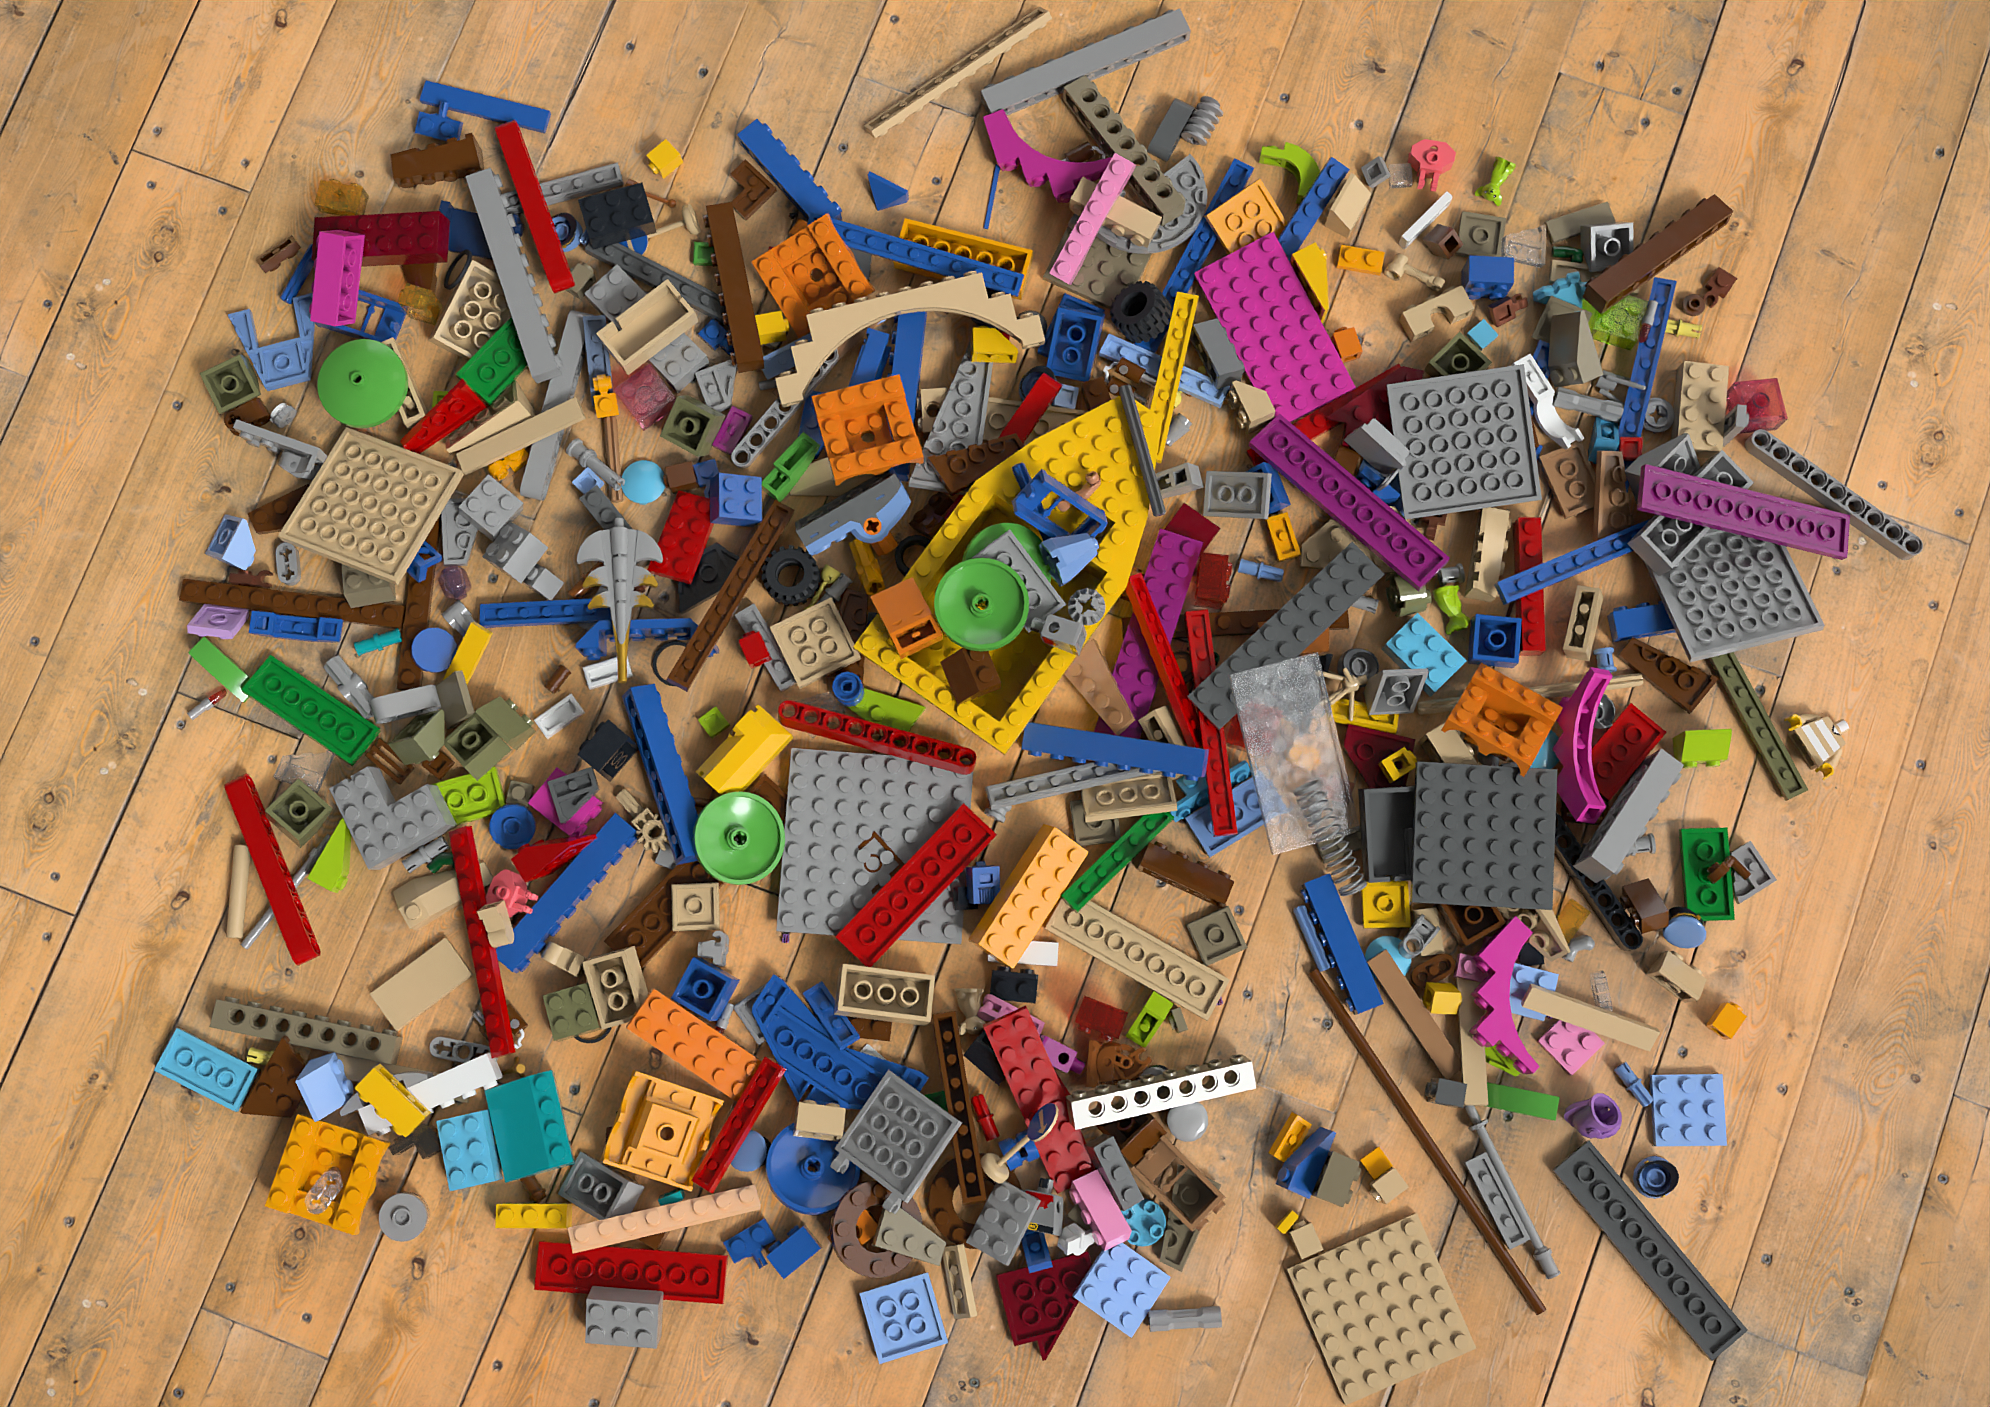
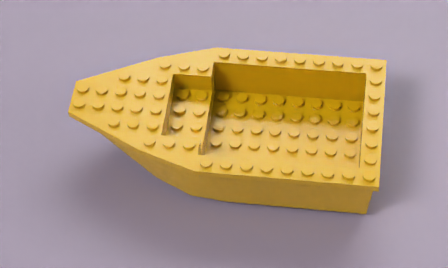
M1120 396L1034 439L974 482L901 581L903 582L913 577L936 622L934 598L938 584L952 567L962 562L967 545L978 532L991 525L1014 523L1030 529L1042 540L1037 528L1014 514L1012 500L1021 492L1012 471L1014 465L1024 463L1031 480L1043 469L1048 475L1073 492L1079 491L1087 483L1086 475L1089 472L1095 471L1101 479V484L1086 500L1100 510H1104L1108 522L1104 531L1095 536L1099 545V549H1097L1098 554L1067 584L1060 587L1052 577L1050 581L1051 585L1066 603L1065 606L1053 615L1071 621L1074 620L1069 614L1068 603L1070 597L1077 590L1085 588L1097 590L1103 596L1106 605L1105 613L1097 623L1084 625L1087 633L1083 644L1084 647L1127 587L1149 512L1150 502ZM1135 400L1155 470L1163 418ZM1051 491L1041 501L1043 508H1049L1059 495ZM1070 504V508L1066 511H1060L1056 506L1047 517L1071 534L1088 515ZM1091 598L1086 603L1079 602L1083 606L1082 615L1088 609L1093 610ZM877 613L855 643L853 649L1003 755H1006L1077 657V655L1044 643L1040 633L1034 631L1028 633L1025 627H1023L1018 636L1010 643L1001 648L988 651L1000 678L1001 689L957 705L940 662L963 647L952 642L940 628L943 640L900 660Z

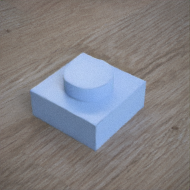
M1062 384L1063 386L1051 406L1075 409L1079 388Z
M589 467L572 482L583 494H586L596 485L601 488L605 484Z

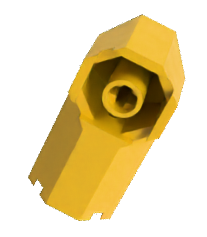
M759 704L755 706L757 709L755 713L752 710L748 711L732 730L735 732V735L732 737L729 734L727 739L696 771L720 795L744 792L794 738L790 732Z

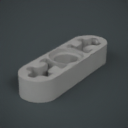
M436 1037L430 1043V1052L434 1057L462 1063L473 1060L476 1052L486 1053L487 1050L490 1052L489 1046L446 1037ZM444 1041V1046L453 1047L452 1052L442 1051L439 1054L436 1045ZM463 1045L468 1046L470 1049V1054L465 1059L460 1058L458 1055V1049Z

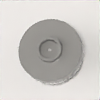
M408 1191L399 1192L387 1199L380 1209L379 1225L381 1230L387 1237L395 1241L404 1242L412 1240L426 1228L430 1217L429 1207L420 1195Z

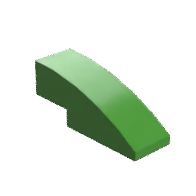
M803 432L773 463L775 468L762 481L763 491L774 500L781 502L807 470L818 452L820 444Z
M203 637L188 653L222 685L245 703L249 696L244 694L241 689L251 677L211 640Z
M1487 1082L1488 1105L1486 1107L1556 1121L1560 1097Z

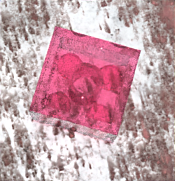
M648 364L614 388L620 401L643 431L670 413L676 400L651 364Z
M1777 378L1734 382L1727 390L1726 402L1729 412L1737 404L1747 405L1746 413L1749 414V422L1747 427L1739 434L1752 433L1759 429L1766 431L1777 430L1788 419Z

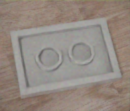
M1206 471L1203 516L1268 519L1272 474Z
M1007 1181L1003 1183L996 1182L966 1243L1009 1266L1041 1200Z

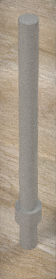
M327 834L318 847H314L308 854L310 857L292 878L296 888L316 864L331 835ZM271 906L240 944L248 950L275 916Z

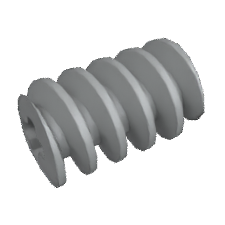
M1202 96L1200 103L1196 106V110L1192 113V117L1189 118L1188 124L1184 127L1181 137L1191 144L1206 146V139L1211 137L1209 131L1213 132L1215 130L1213 124H1218V117L1223 116L1220 104L1212 97Z

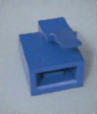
M978 861L976 866L966 867L967 899L969 903L982 905L993 902L1000 891L999 866H986L985 861Z

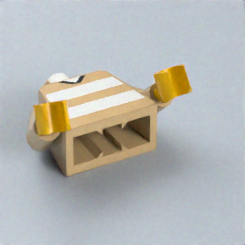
M1794 714L1785 718L1784 721H1789L1791 724L1787 734L1811 770L1815 769L1816 773L1821 771L1824 775L1823 780L1833 775L1834 768L1837 766L1843 753L1841 748L1846 744L1841 735L1849 731L1847 722L1844 719H1840L1833 723L1828 716L1821 718L1818 714Z

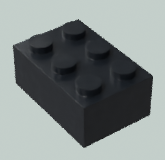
M642 182L578 199L593 250L657 233Z
M608 719L596 727L594 731L596 734L590 740L587 739L579 747L580 752L577 755L611 782L639 748L629 736Z

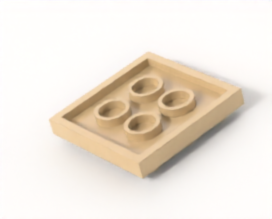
M832 598L824 600L770 627L800 689L861 659L859 653L853 649L854 643Z

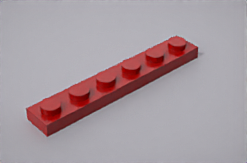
M764 1057L691 1181L708 1192L713 1193L785 1073L786 1069Z

